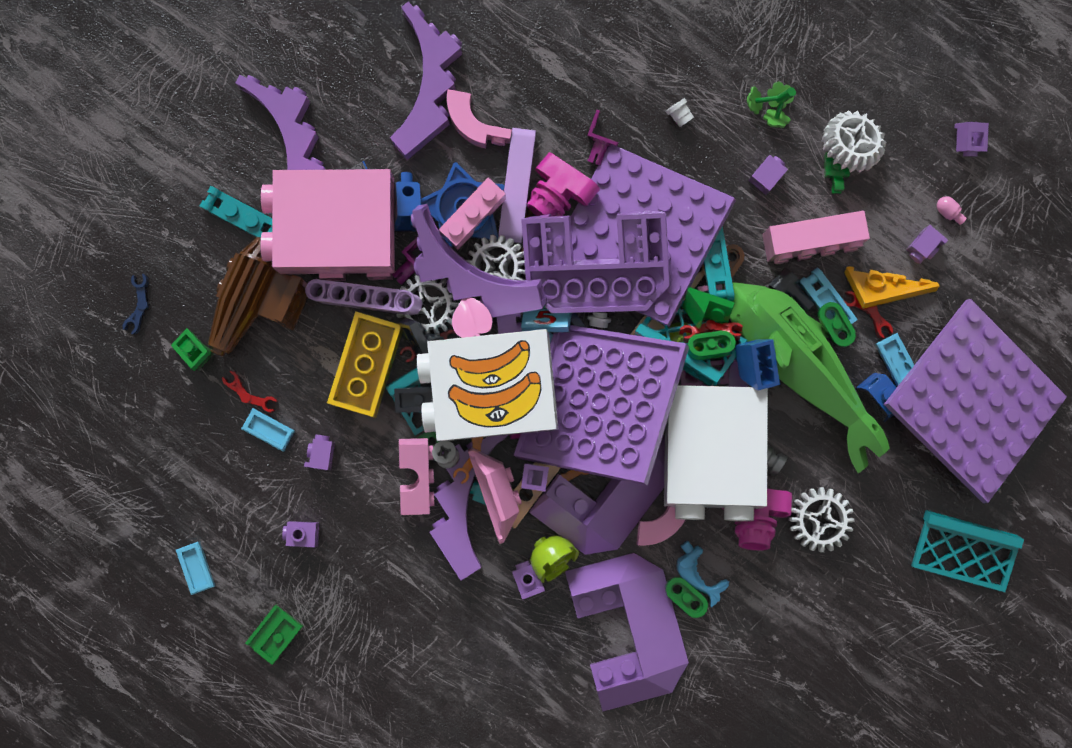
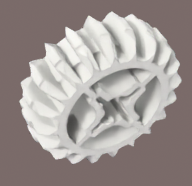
M848 110L844 114H838L829 121L824 129L822 142L825 143L823 150L829 151L827 158L833 157L834 159L833 165L839 163L841 164V170L848 167L850 173L855 169L860 173L864 169L868 171L880 161V158L884 155V147L887 142L883 140L885 133L879 132L881 126H875V119H867V113L860 116L858 111L852 114Z
M491 235L490 243L486 238H482L483 246L475 243L474 247L477 252L469 251L468 253L470 256H473V260L466 261L480 269L483 258L486 263V270L484 271L486 273L505 279L525 280L521 278V274H525V270L522 269L525 266V261H521V258L524 257V251L517 253L521 245L516 244L513 246L514 239L512 238L506 241L505 236L500 235L497 242L496 236ZM494 248H504L508 251L505 255L502 254L498 258L488 253V251ZM511 258L514 261L512 277L508 271V264L512 261ZM492 261L500 264L499 268L502 273L493 271L495 266Z
M416 275L415 280L417 283L413 284L408 279L406 282L410 288L406 289L401 286L400 290H406L413 294L418 290L422 305H424L423 302L425 301L423 295H425L429 303L434 304L430 310L432 316H430L425 308H421L417 314H425L430 324H421L425 333L428 334L431 333L430 330H434L435 335L439 336L440 332L437 328L442 327L445 332L448 331L445 323L448 322L452 325V319L449 317L450 315L453 316L455 310H452V308H457L459 302H452L454 300L453 295L449 294L447 287L444 288L447 282L445 278L440 283H437L438 279L421 282L419 275ZM425 287L435 288L441 291L444 296L430 297L427 295ZM410 298L405 301V308H408ZM447 303L444 315L436 321L435 310L442 306V304ZM397 314L398 318L406 317L412 319L410 315Z
M823 487L818 489V495L814 489H809L810 497L806 493H802L801 497L804 501L795 499L794 503L799 508H792L791 511L796 513V517H789V521L796 522V525L791 526L790 530L799 531L795 534L794 538L798 540L804 537L801 545L805 547L810 542L809 550L811 551L816 549L817 544L819 552H824L825 545L829 551H833V542L836 546L841 547L842 542L839 538L848 540L849 537L844 532L853 531L852 527L847 526L848 522H854V518H847V514H851L853 509L844 508L848 505V500L839 502L842 494L837 493L833 497V489H828L825 495ZM817 500H824L816 512L806 511L811 503ZM830 504L836 508L839 514V522L831 517ZM821 513H823V518L826 519V521L831 522L832 524L821 523V526H819L820 522L816 518H813L811 516L818 517L822 516ZM803 517L812 523V536L808 534L804 527ZM832 527L837 529L829 538L819 540L820 535L823 534L826 528Z

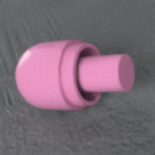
M945 196L938 200L937 210L946 219H954L959 225L963 224L967 219L960 212L962 208L953 198Z

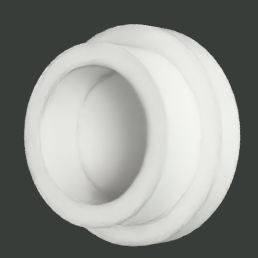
M593 312V315H588L587 318L589 319L590 326L607 328L608 323L611 322V318L607 317L606 312Z

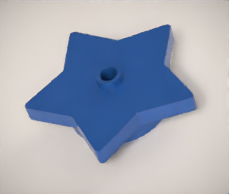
M455 162L443 188L422 198L421 205L428 204L431 216L439 223L440 229L483 182H476ZM496 184L502 191H504L505 185ZM493 214L491 216L488 215L479 223L471 238H486L490 241V236L495 235L498 241ZM445 239V241L452 248L453 246Z

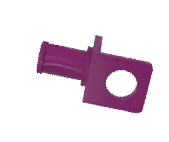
M596 110L588 132V137L593 138L594 144L587 161L593 163L596 154H598L595 164L601 166L607 147L610 145L618 147L619 143L593 134L600 111Z
M417 238L402 251L407 257V261L395 273H392V276L398 278L397 282L401 285L415 273L414 262L416 257L412 252L418 247Z

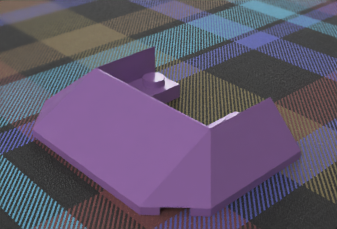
M645 210L643 213L617 214L619 259L574 260L571 216H551V214L521 219L526 280H542L547 301L545 307L551 313L647 311L670 286L666 212Z
M663 434L648 486L612 478L599 497L593 501L565 478L557 474L529 513L558 535L568 539L585 555L617 550L664 488L665 435Z
M631 553L565 571L577 618L624 606L636 652L590 664L602 711L672 693L689 662L672 600L665 593L667 582L663 569L637 554Z

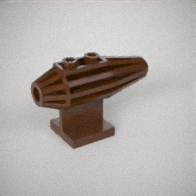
M256 237L239 254L235 253L234 257L229 260L226 267L227 273L224 279L218 283L216 289L218 301L208 346L212 347L210 352L224 357L225 353L230 355L258 315L277 322L284 328L293 331L308 299L305 293L307 283L302 278L295 275L291 277L286 274H280L272 267V261L262 260L261 238Z

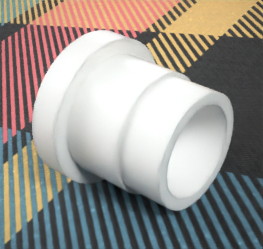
M685 98L665 111L667 115H671L679 127L694 118L686 105L687 101Z

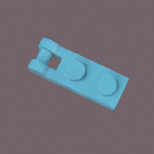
M818 267L811 271L810 276L800 279L799 285L815 303L818 310L828 302H835L842 307L851 324L858 320ZM816 282L822 286L817 291L812 286ZM827 311L826 317L828 319H832L834 316L831 311Z

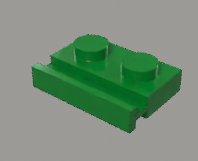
M276 604L245 644L249 645L256 653L273 665L302 629L303 625Z

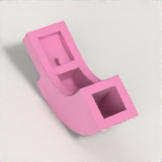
M447 90V106L451 121L455 129L465 140L485 149L487 140H491L492 144L504 146L505 143L510 144L512 129L481 123L471 112L472 98L470 93Z
M668 506L659 518L652 521H639L636 545H653L668 539L679 530L685 520L675 519V507Z

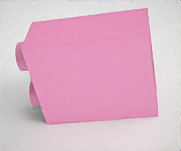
M390 169L273 170V184L262 185L261 188L263 214H272V232H262L261 257L263 261H272V267L280 274L395 273L394 177Z

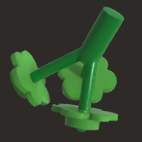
M775 82L772 89L767 91L769 97L762 98L761 92L758 91L757 87H752L751 93L747 97V105L750 111H754V114H759V110L763 107V102H768L771 107H777V110L768 109L763 116V119L767 121L769 126L784 128L786 124L790 123V117L786 116L782 109L786 107V103L789 104L793 101L796 95V90L793 87L783 85L781 82Z

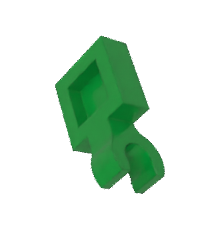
M826 152L824 155L825 178H832L831 193L841 194L844 191L843 178H848L850 171L848 167L841 170V164L839 163L833 165V157L827 158L828 153Z

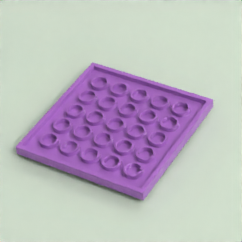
M610 145L605 152L601 166L598 165L591 178L599 186L600 191L587 206H583L578 202L571 215L573 259H619L617 214L643 213L645 210L666 212L670 286L647 311L636 312L669 327L686 296L688 287H691L736 200L734 197L622 148Z
M968 299L957 310L884 405L982 503H988L1067 396L972 299Z
M570 325L569 332H554L550 348L559 430L521 433L514 456L518 459L648 486L689 346L686 343Z

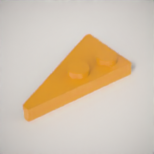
M851 266L846 267L844 272L863 309L935 292L939 288L938 282H932L928 279L921 278L919 282L906 280L904 275L880 273L874 270H870L869 273L854 271V267Z

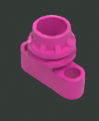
M549 152L535 168L536 172L547 182L539 181L537 183L538 188L535 187L532 190L531 199L526 205L535 216L547 214L563 216L565 211L571 208L568 202L570 198H573L583 206H587L600 191V188L593 180Z
M767 489V506L761 509H754V521H735L737 525L735 533L739 538L738 546L743 549L756 551L770 549L771 540L775 537L774 528L777 527V521L769 516L790 517L792 493Z

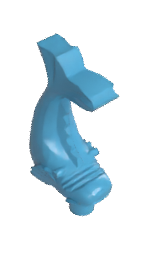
M686 541L681 545L686 554L677 559V571L682 579L686 580L696 590L709 596V604L713 607L720 601V593L729 587V581L725 579L713 586H706L704 580H701L696 567L698 564L697 559L702 555L703 549L698 545L693 547L689 541Z

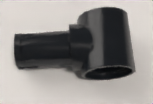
M784 268L768 285L770 289L779 290L793 298L805 313L815 304L800 290V280L787 268Z

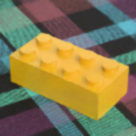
M355 311L327 401L328 404L373 418L377 417L403 332L399 324Z

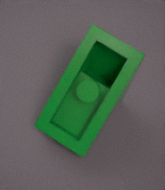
M688 287L682 307L696 327L700 329L704 318L721 324L728 323L735 302Z
M188 328L171 344L193 371L200 370L214 355V353L210 352L211 349L205 346Z

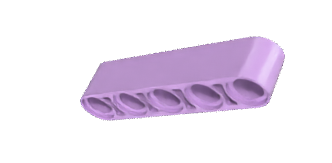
M512 128L504 188L506 200L502 204L498 238L500 235L505 236L506 241L512 238L514 243H522L521 219L525 218L536 136L535 130Z
M320 279L309 281L305 288V293L309 299L322 304L405 315H415L422 308L421 298L406 290ZM322 287V294L317 296L318 289ZM344 289V297L339 299V293ZM366 292V300L361 303V295ZM389 295L388 303L383 306V298ZM411 297V305L405 308V301Z

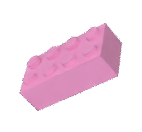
M865 211L770 226L762 234L767 262L774 261L775 264L787 263L793 257H797L798 260L810 259L812 255L820 253L821 257L829 256L841 249H844V253L857 251L859 247L863 246V243L870 239Z

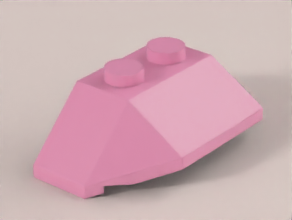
M474 448L468 449V454L499 544L504 543L519 513L518 505L522 504L518 490L513 491L510 482L514 481L510 467L505 469L503 462Z

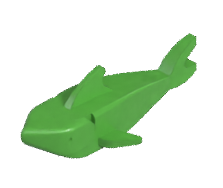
M732 282L734 289V301L732 302H735L730 315L731 322H738L743 325L742 332H738L747 342L759 339H773L779 379L814 406L849 427L847 435L848 452L857 473H860L869 465L865 446L878 457L885 454L890 449L885 433L876 420L866 412L838 356L826 338L829 336L822 324L808 316L793 298L779 290L769 289L765 286Z

